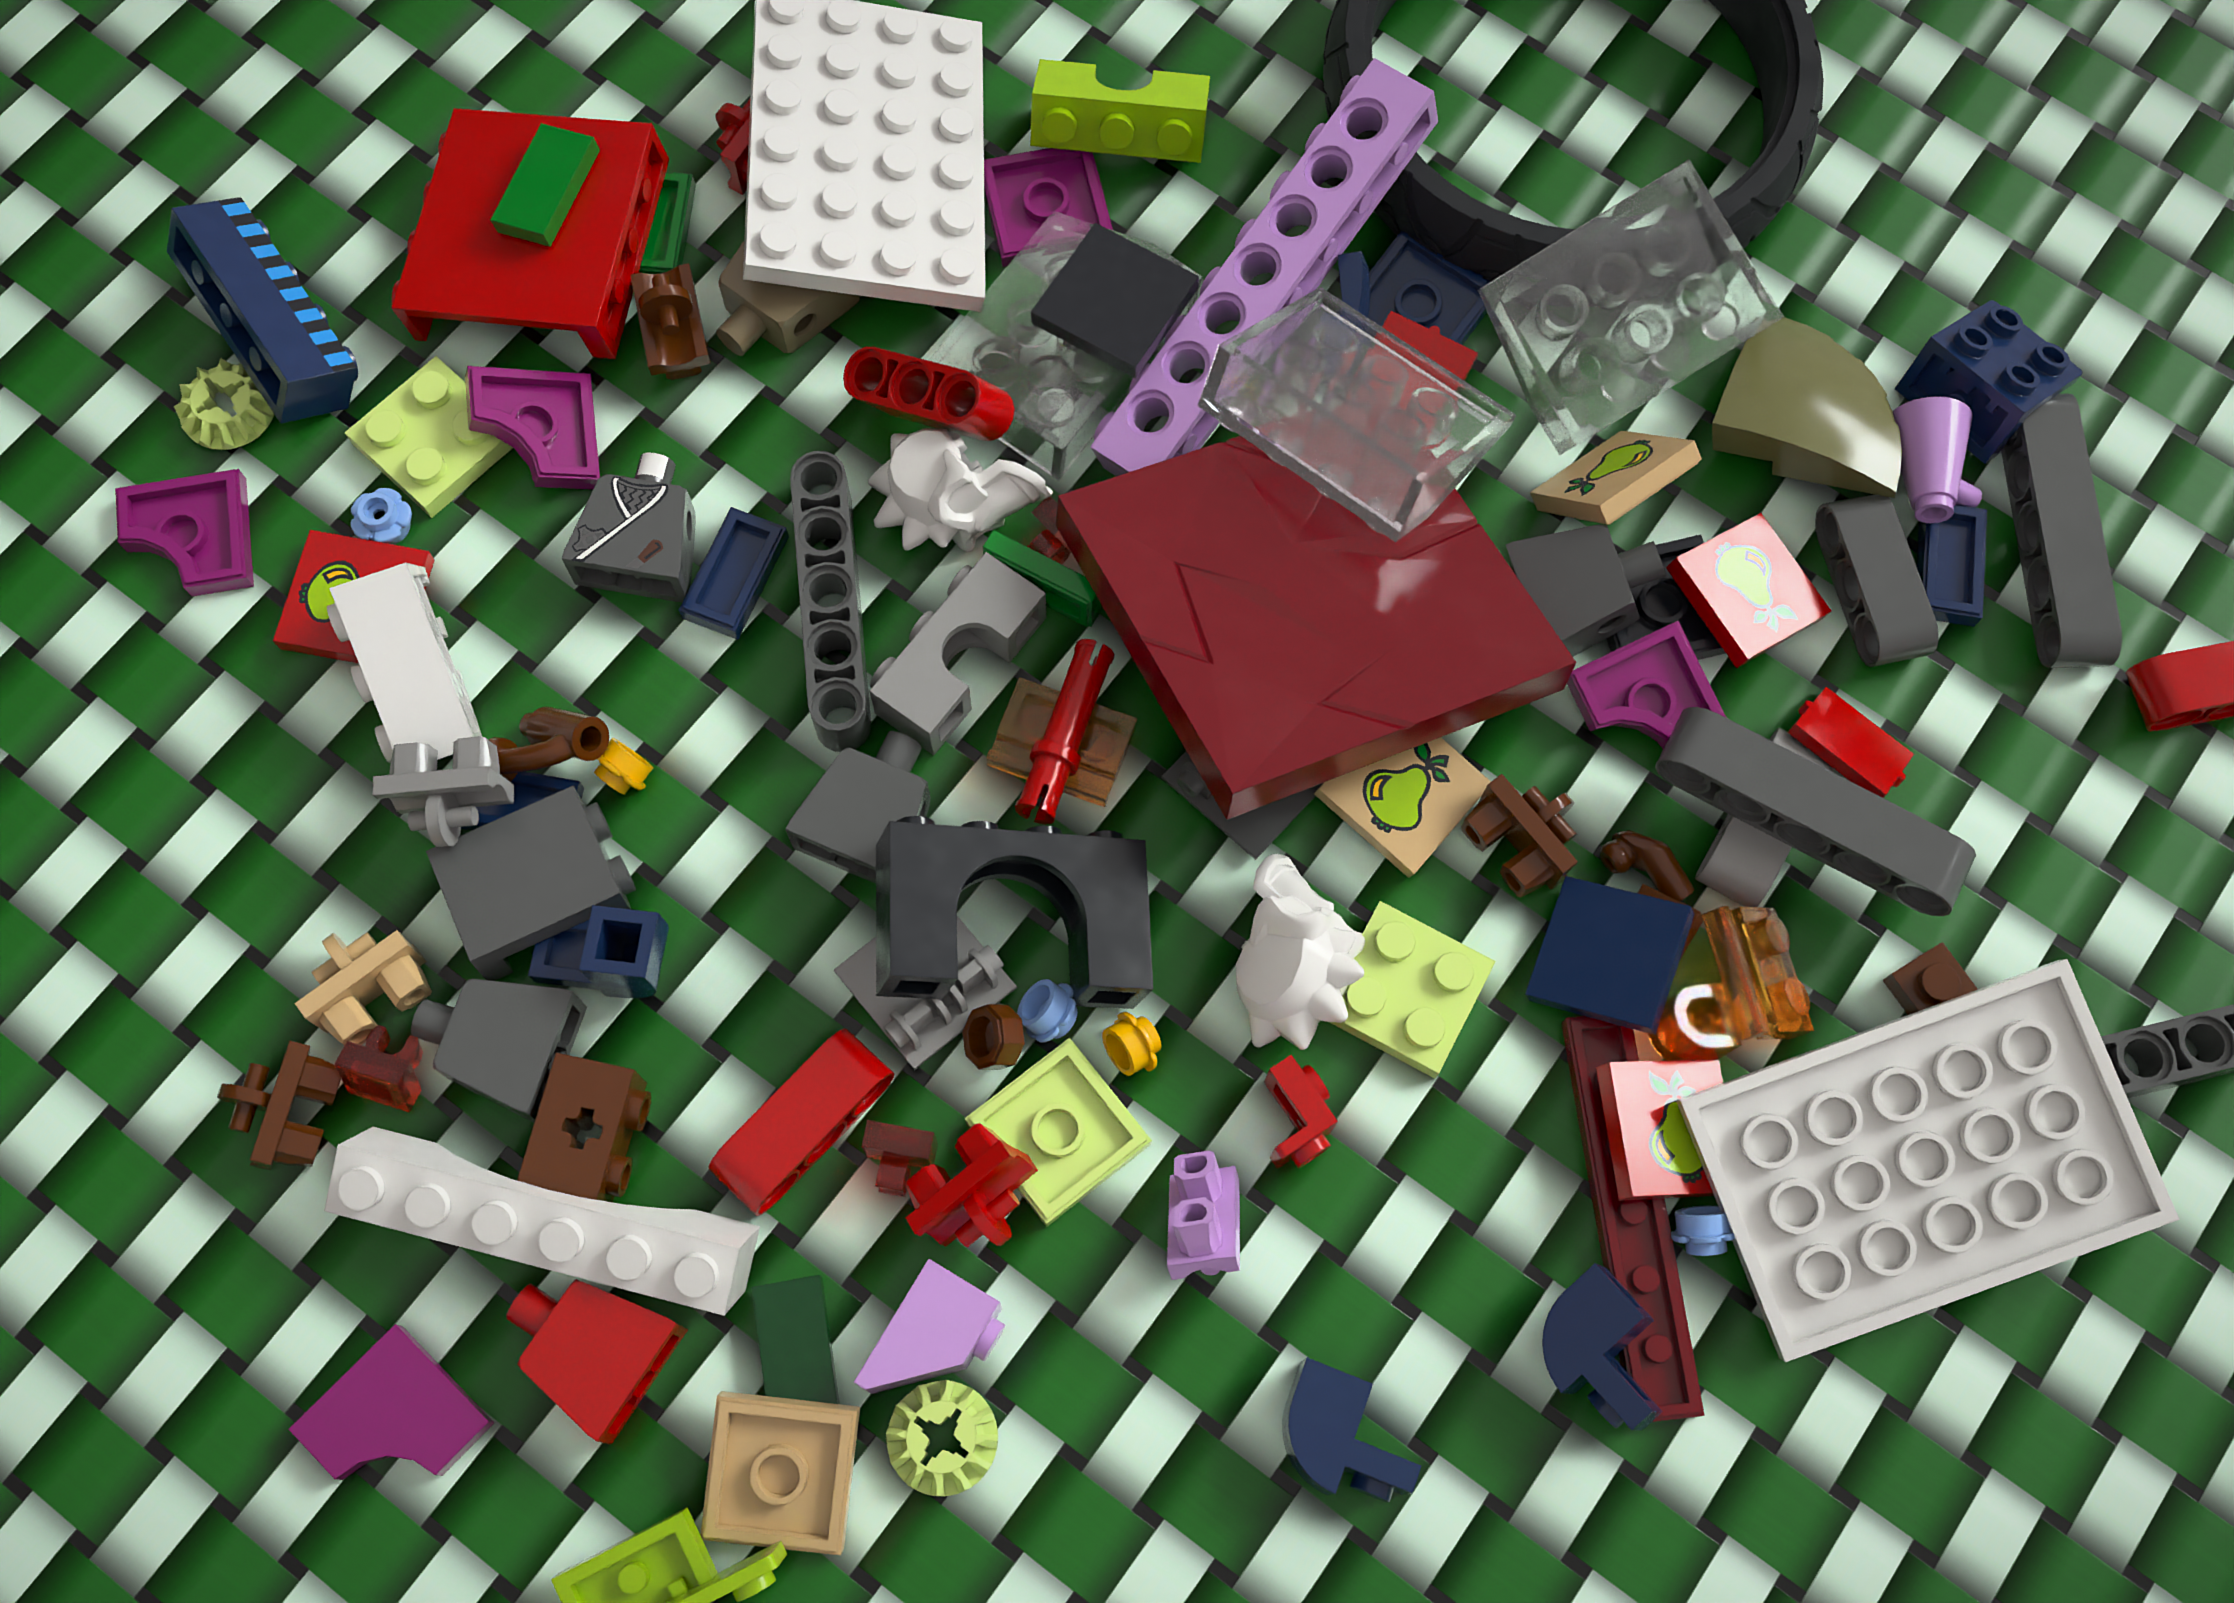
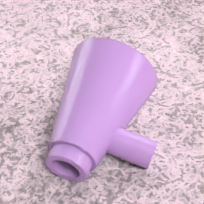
M1947 397L1920 398L1897 407L1893 411V415L1900 430L1902 448L1901 475L1911 507L1915 513V518L1923 523H1939L1953 516V507L1956 504L1976 508L1982 499L1981 490L1961 479L1973 417L1970 407L1959 400Z

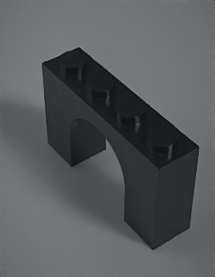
M908 816L896 822L889 821L876 844V996L923 999L944 998L958 979L957 904L960 893L967 887L988 879H1011L1027 884L1042 893L1055 906L1067 932L1070 986L1073 989L1072 999L1075 1000L1076 1006L1134 1009L1153 990L1146 840L1124 839L1123 834L1110 830L1092 832L1087 836L1062 834L1059 828L1053 826H1035L1025 831L999 829L997 824L988 821H972L961 826L935 825L932 819L923 816Z

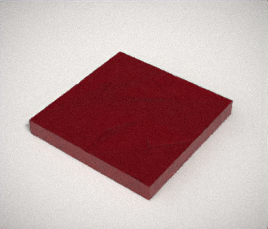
M1386 388L1058 496L1057 529L1226 820L1565 689L1576 664L1573 656L1483 527L1478 524L1476 517Z

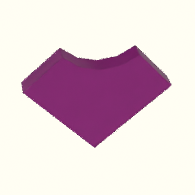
M467 366L465 384L469 430L493 435L513 447L529 466L535 487L594 489L600 478L591 374Z
M239 469L115 488L118 543L126 552H151L171 560L178 567L183 588L192 597L254 587L247 481Z
M1679 621L1573 670L1567 682L1590 731L1610 726L1637 729L1657 741L1662 749H1664L1682 711L1688 707L1708 709L1726 718Z
M395 1324L288 1430L336 1480L345 1479L366 1463L391 1457L414 1460L434 1475L443 1476L494 1424V1421L403 1326Z

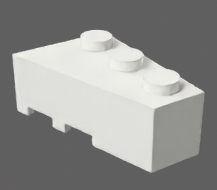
M406 562L329 588L335 603L327 606L328 616L338 639L341 642L350 640L359 662L358 665L351 667L356 688L365 703L374 700L383 725L375 727V734L381 751L389 763H391L395 744L415 742L429 744L438 751V760L453 755V744L458 738L482 737L461 672L455 669L444 641L448 634L443 619L441 617L435 618L424 587L431 585L425 567Z

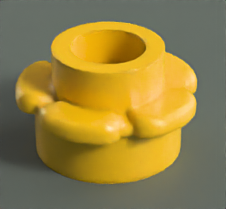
M611 738L606 751L597 759L600 764L594 773L611 788L625 795L630 787L636 790H643L646 787L643 781L653 770V767L627 745L615 738Z
M1121 1012L1117 1015L1118 1019L1114 1021V1024L1104 1029L1102 1033L1103 1044L1108 1056L1118 1070L1127 1076H1131L1143 1068L1148 1072L1154 1070L1157 1066V1056L1155 1053L1161 1050V1040L1158 1032L1147 1018L1140 1016L1136 1019L1128 1012Z

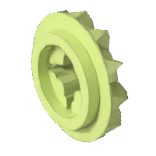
M222 358L218 366L210 370L197 367V378L190 384H179L182 398L180 403L174 406L182 425L181 428L199 445L216 450L234 449L254 441L268 428L274 417L273 411L242 364H231ZM216 393H225L231 398L234 404L232 408L237 413L235 416L231 417L228 411L224 412L217 406L214 400Z
M942 1380L918 1385L896 1405L886 1432L890 1463L899 1477L908 1486L921 1493L931 1496H951L968 1490L985 1476L996 1455L998 1428L990 1406L974 1389L961 1383ZM957 1410L961 1411L962 1413L956 1421L958 1425L953 1435L961 1442L960 1446L969 1452L968 1455L964 1458L957 1452L952 1454L949 1451L942 1450L936 1458L932 1457L925 1466L922 1462L928 1455L926 1450L929 1447L930 1439L923 1433L924 1429L916 1424L917 1421L921 1418L927 1423L932 1421L934 1424L941 1426L947 1418L952 1419Z

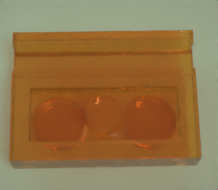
M1019 677L997 730L995 742L987 754V766L1027 780L1033 765L1029 759L1031 749L1037 740H1042L1060 691ZM1095 704L1077 752L1081 757V763L1076 774L1068 777L1063 793L1106 807L1110 791L1117 779L1136 730L1137 718Z
M1721 906L1702 914L1740 1040H1748L1754 1037L1757 1040L1793 1039L1813 1032L1814 1028L1808 1013L1810 1010L1809 996L1803 984L1797 979L1788 951L1790 947L1789 934L1783 922L1777 917L1775 908L1739 906L1730 910L1729 906Z

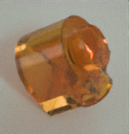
M1723 983L1691 985L1684 988L1666 1001L1656 1035L1648 1033L1654 1049L1667 1061L1718 1060L1742 1045L1737 1031L1736 1016L1730 1008Z

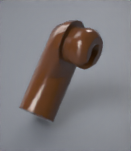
M1625 830L1613 834L1612 841L1607 842L1601 847V860L1612 873H1625L1630 867L1644 871L1648 874L1659 892L1677 901L1685 899L1694 891L1693 885L1670 847L1662 841L1631 830Z

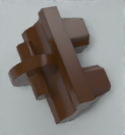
M689 263L678 265L671 271L661 274H631L641 333L651 376L665 373L667 379L675 380L700 374L702 372L701 366L711 363Z
M1501 774L1487 784L1477 806L1465 818L1461 826V830L1466 837L1482 852L1503 836L1515 847L1519 853L1506 862L1499 872L1505 883L1520 898L1543 887L1545 884L1550 890H1553L1564 881L1565 876H1567L1566 874L1578 863L1564 846L1577 834L1562 817L1574 805V801L1567 793H1563L1549 802L1540 790L1533 786L1521 796L1505 776Z
M289 1041L272 1094L263 1092L270 1068L255 1063L249 1064L242 1086L221 1084L217 1098L235 1104L228 1129L248 1134L256 1110L266 1112L250 1157V1166L271 1170L273 1163L287 1166L313 1167L324 1130L288 1121L295 1097L332 1106L344 1069L321 1058L309 1056V1045Z

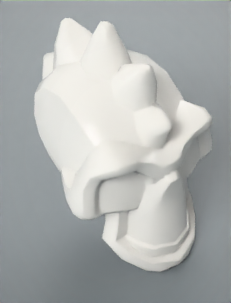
M924 428L910 434H893L891 436V459L868 479L871 487L887 496L874 519V526L876 528H886L903 525L902 546L904 550H911L921 545L928 538H931L940 547H946L951 539H953L960 549L971 552L974 549L976 539L981 535L1000 528L1004 525L1006 517L1030 503L1034 504L1036 501H1045L1052 495L1053 491L1045 485V480L1040 475L1013 461L998 459L990 467L983 470L978 460L969 461L964 453L968 448L959 434L953 431L949 432L947 429Z
M1272 854L1266 857L1256 870L1253 889L1263 900L1257 907L1250 938L1242 945V952L1236 963L1237 993L1249 1012L1251 1038L1255 1047L1260 1048L1267 1045L1281 1035L1300 1050H1305L1308 1048L1320 1021L1342 1023L1348 1018L1343 994L1348 985L1355 983L1364 976V969L1353 958L1363 950L1365 938L1362 933L1354 931L1346 925L1342 917L1334 912V904L1323 899L1311 889L1289 857Z

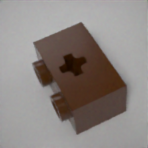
M556 1052L517 1181L547 1190L606 1202H613L614 1196L622 1197L627 1189L632 1171V1158L626 1156L633 1130L641 1131L650 1110L651 1093L645 1091L647 1082L634 1069ZM594 1124L602 1129L599 1139L588 1138L585 1144L577 1140L580 1130H591Z

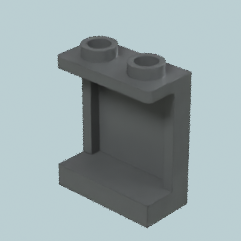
M574 786L459 836L458 842L452 847H434L426 851L468 958L486 980L496 981L513 973L508 956L589 920L592 905L631 909L626 895L636 891V887L621 856L618 855L610 859L606 852L603 841L613 837L608 823L598 803L595 802L585 806Z

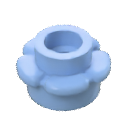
M379 488L375 492L364 493L355 500L351 507L354 519L351 520L350 525L354 534L360 539L395 545L402 541L410 530L411 508L407 502H402L400 493L393 489ZM377 512H385L383 517L375 519Z
M1043 979L1028 989L1019 1004L1017 1014L1022 1018V1025L1026 1027L1029 1037L1036 1038L1037 1041L1043 1043L1053 1038H1061L1070 1031L1077 1018L1076 1002L1072 999L1073 989L1070 985L1066 983L1057 985L1049 979Z
M1693 1206L1675 1211L1676 1229L1675 1232H1671V1237L1675 1242L1685 1243L1687 1254L1711 1256L1728 1251L1727 1241L1734 1240L1735 1237L1730 1231L1725 1213L1723 1211L1720 1212L1718 1206Z

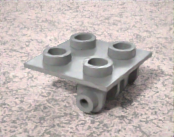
M958 916V979L943 999L876 996V937L834 969L836 975L914 1070L963 1031L973 1009L987 1004H998L1017 988L1001 968L1004 966L1003 962L994 950L988 945L983 947Z

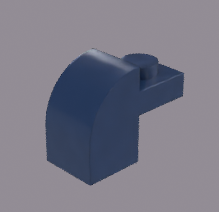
M592 905L589 920L535 944L528 976L536 983L600 990L607 997L643 998L652 996L657 991L669 926L657 912Z
M1596 1263L1558 1297L1549 1311L1542 1338L1544 1361L1551 1379L1561 1393L1575 1394L1589 1382L1595 1389L1587 1395L1588 1399L1613 1427L1617 1429L1625 1422L1631 1430L1642 1431L1663 1411L1614 1357L1646 1329L1654 1319L1606 1267Z
M1308 1357L1299 1364L1282 1418V1434L1285 1449L1299 1475L1313 1488L1326 1495L1336 1494L1343 1471L1353 1475L1349 1487L1390 1503L1393 1491L1401 1495L1413 1494L1421 1465L1355 1439L1373 1384Z

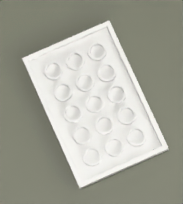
M755 0L743 280L981 312L985 301L982 22L855 0Z
M2068 959L2051 962L1676 1100L1720 1212L1723 1211L1725 1213L1730 1231L1734 1234L1733 1244L1779 1359L1784 1362L2180 1220Z

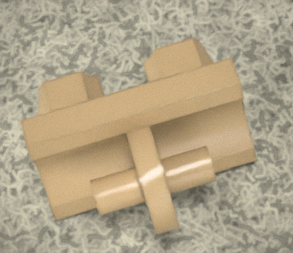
M398 930L378 944L366 932L348 946L336 934L332 933L322 940V944L331 958L312 971L313 976L320 985L294 1004L305 1019L327 1034L330 1033L350 1050H354L372 1038L379 1029V1026L365 1008L374 999L385 992L395 1007L405 1011L413 1008L431 995L432 990L420 967L427 961L416 946L411 945Z

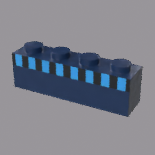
M241 197L173 207L171 209L167 253L279 422L282 424L349 408L353 384L358 378L356 359L348 347L341 345L329 327L327 317L321 306L311 301L299 282L294 266L290 262L284 261L271 242L266 225L261 220H256Z

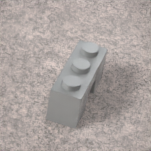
M985 552L973 568L966 565L956 574L947 591L949 597L935 613L927 611L919 618L910 633V643L897 659L894 657L887 658L878 667L870 682V696L875 714L902 734L917 741L922 748L933 756L972 710L969 686L948 671L947 666L950 660L960 651L979 647L996 653L1010 663L1047 618L1046 593L987 552Z

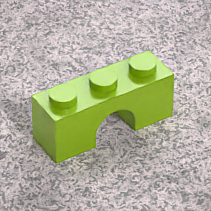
M1040 59L1032 91L1030 146L1201 163L1210 76L1153 70L1152 81L1147 86L1137 90H1116L1106 87L1097 81L1095 64Z

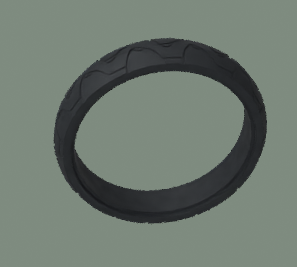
M1397 0L1336 1L1326 32L1323 54L1324 90L1327 92L1325 104L1328 120L1338 108L1340 97L1347 83L1355 75L1361 76L1373 60L1372 39L1381 21ZM1709 0L1738 35L1756 72L1762 95L1764 115L1763 139L1759 158L1742 177L1709 202L1685 214L1659 223L1616 230H1575L1547 226L1520 219L1472 198L1444 179L1417 152L1379 202L1374 212L1397 236L1401 231H1404L1437 255L1439 253L1444 256L1441 258L1462 269L1478 273L1483 276L1482 278L1493 282L1501 288L1500 295L1512 298L1518 296L1528 302L1562 306L1616 304L1639 299L1642 295L1644 298L1688 284L1714 271L1739 254L1750 241H1753L1787 203V200L1804 174L1818 130V112L1822 110L1824 82L1821 52L1811 14H1807L1806 11L1808 6L1805 0ZM1372 130L1364 131L1356 136V139H1369L1378 132Z

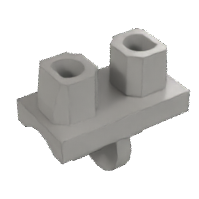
M485 737L458 738V740L454 741L453 769L437 770L438 751L429 744L417 742L395 744L389 775L373 776L372 795L377 799L389 798L397 812L401 814L409 813L408 826L410 830H427L431 842L436 847L454 846L458 842L461 827L477 825L479 814L476 807L514 803V784L500 775L497 746Z

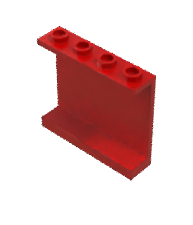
M454 108L447 131L441 135L439 140V157L432 179L426 183L424 188V205L416 230L411 232L408 239V256L401 278L394 284L392 290L391 309L416 341H427L433 318L577 331L592 357L615 359L634 292L630 275L639 273L670 160L653 124ZM541 123L592 136L600 148L551 247L498 233L490 221Z

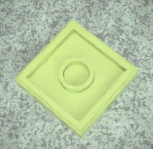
M1070 1037L964 1118L969 1128L981 1123L992 1129L1007 1144L1029 1155L1038 1171L1021 1184L1017 1190L1046 1227L1152 1143L1150 1137Z

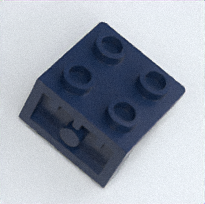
M1990 300L1931 336L1894 389L1909 402L1926 397H1947L1959 400L1969 406L1973 417L1967 450L1986 464L2000 453L2031 412L2073 385L2083 372L2070 361L2068 354L2062 348L2053 343L2046 342L2023 324V320L2018 313L1998 304L1996 301Z

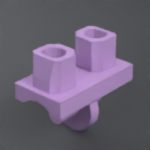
M1212 1151L1182 1154L1174 1158V1175H1170L1167 1247V1268L1171 1280L1183 1279L1198 1270H1201L1205 1275H1216L1220 1270L1225 1272L1240 1271L1239 1177L1235 1166L1219 1168L1215 1154Z

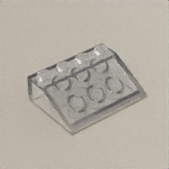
M1690 160L1685 161L1478 291L1526 400L1559 455L1579 445L1784 318Z
M1053 211L985 292V301L981 312L969 311L928 361L966 370L1008 392L1014 403V417L1008 431L998 440L1059 481L1094 438L1095 431L1101 420L1109 412L1115 411L1129 394V387L1133 377L1031 323L1032 309L1094 225ZM1111 230L1112 232L1198 275L1200 288L1202 280L1201 275H1199L1198 273H1196L1195 271H1193L1192 269H1190L1189 267H1187L1186 265H1184L1183 263H1181L1180 261H1178L1177 259H1175L1174 257H1172L1171 255L1157 247L1155 244ZM1199 288L1180 315H1187L1195 304ZM1165 337L1161 341L1157 349L1154 351L1150 359L1147 361V363L1151 364L1154 358L1162 349V347L1165 345Z
M1322 287L1219 344L1197 405L1216 418L1224 428L1239 434L1264 451L1272 461L1287 467L1312 484L1320 494L1335 500L1364 520L1372 530L1386 535L1394 542H1397L1425 521L1508 430L1516 417V414Z

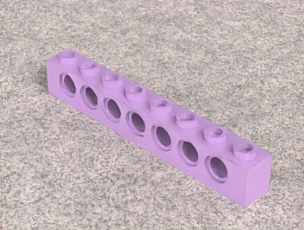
M1373 58L1361 76L1355 75L1351 78L1342 92L1339 106L1326 124L1320 123L1310 134L1305 146V153L1292 171H1285L1280 175L1271 190L1270 201L1257 219H1250L1244 224L1236 238L1235 249L1222 267H1215L1209 272L1201 286L1198 300L1187 315H1180L1165 336V345L1152 363H1146L1136 379H1132L1129 394L1116 412H1109L1097 426L1094 442L1090 447L1104 469L1115 476H1119L1201 449L1337 262L1338 255L1345 251L1438 123L1435 95L1432 89ZM1372 130L1378 132L1369 139H1356V136L1364 131ZM1328 179H1344L1335 187H1320ZM1298 225L1309 227L1307 231L1299 236H1285V233L1292 227ZM1259 274H1274L1272 279L1263 285L1255 286L1249 284ZM1231 320L1239 322L1237 327L1227 334L1214 333L1216 328L1223 322ZM1194 368L1204 369L1202 375L1194 382H1179L1181 376L1186 371ZM1158 416L1169 417L1165 426L1160 430L1144 432L1146 424L1151 419Z

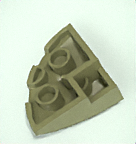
M1762 313L1735 363L1712 422L1713 450L1773 461L1772 475L1895 498L1900 479L1902 456L1900 430L1886 398L1887 393L1875 375L1860 359L1836 343L1830 336L1794 320Z

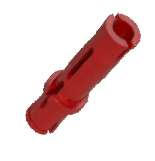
M1081 639L1076 642L1073 658L1042 740H1037L1033 744L1029 755L1033 765L1021 796L1015 804V811L1023 818L1028 819L1031 810L1037 804L1038 798L1041 797L1042 800L1033 821L1038 824H1052L1055 821L1056 810L1069 776L1076 774L1081 763V757L1077 752L1109 666L1114 660L1115 654L1113 650L1107 645L1102 644L1098 656H1095L1092 665L1089 664L1097 643L1096 640Z

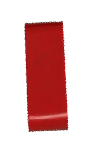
M863 347L857 350L849 358L844 369V387L849 395L894 417L938 429H947L949 432L953 431L959 435L981 441H993L1000 438L1008 431L1013 421L1014 403L1008 392L963 369L877 347Z
M2234 641L2158 655L2135 664L2125 672L2148 731H2162L2234 717Z
M843 1028L824 1042L727 1140L712 1158L708 1166L709 1171L755 1216L762 1215L773 1207L871 1107L890 1085L895 1073L848 1029Z

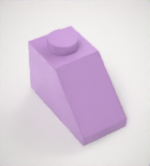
M928 1259L854 1380V1383L869 1393L874 1394L965 1370L974 1356L985 1361L1006 1326L996 1319L1002 1310L1000 1301Z

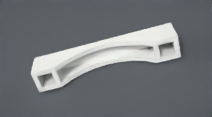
M371 1127L338 1144L324 1209L325 1212L724 1316L746 1291L760 1226L695 1209H667L625 1205L547 1190L481 1168L454 1155L438 1143L377 1127Z

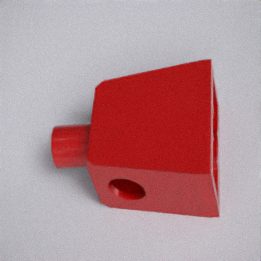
M577 1279L570 1284L559 1301L535 1285H527L517 1295L506 1315L508 1321L534 1337L519 1358L517 1363L519 1368L589 1437L597 1442L611 1445L688 1331L682 1325L663 1315Z

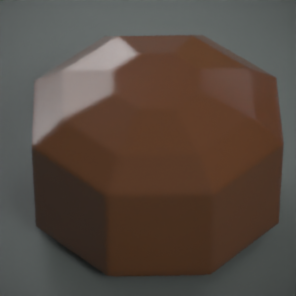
M987 1004L973 1009L962 1031L965 1055L979 1070H1001L1016 1065L1025 1044L1022 1018L1009 1005Z

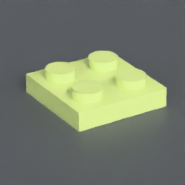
M437 356L431 359L345 432L352 445L431 518L513 448L493 435L469 430L466 384Z
M1379 901L1362 933L1365 938L1363 950L1353 958L1364 969V976L1355 983L1348 985L1343 994L1348 1018L1342 1023H1329L1435 1079L1440 1073L1496 961Z

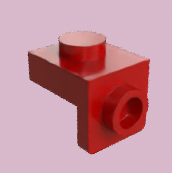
M1291 1054L1271 1067L1264 1081L1298 1131L1277 1145L1269 1158L1277 1169L1290 1160H1293L1297 1168H1301L1331 1147L1326 1136L1332 1132L1338 1122L1325 1103L1330 1098V1095L1320 1076L1310 1065L1301 1068Z

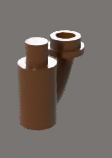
M546 706L538 708L533 713L525 714L520 720V731L528 738L531 745L517 747L513 741L506 738L493 737L488 739L497 746L500 775L511 782L520 772L550 767L571 758L584 761L598 759L608 747L609 730L605 722L598 717Z

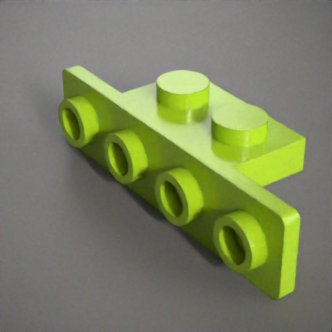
M686 1507L558 1573L551 1581L561 1603H711L730 1592L733 1593L736 1602H740L759 1593L776 1581L772 1570L781 1564L787 1552L782 1542L779 1541L718 1573L690 1511Z

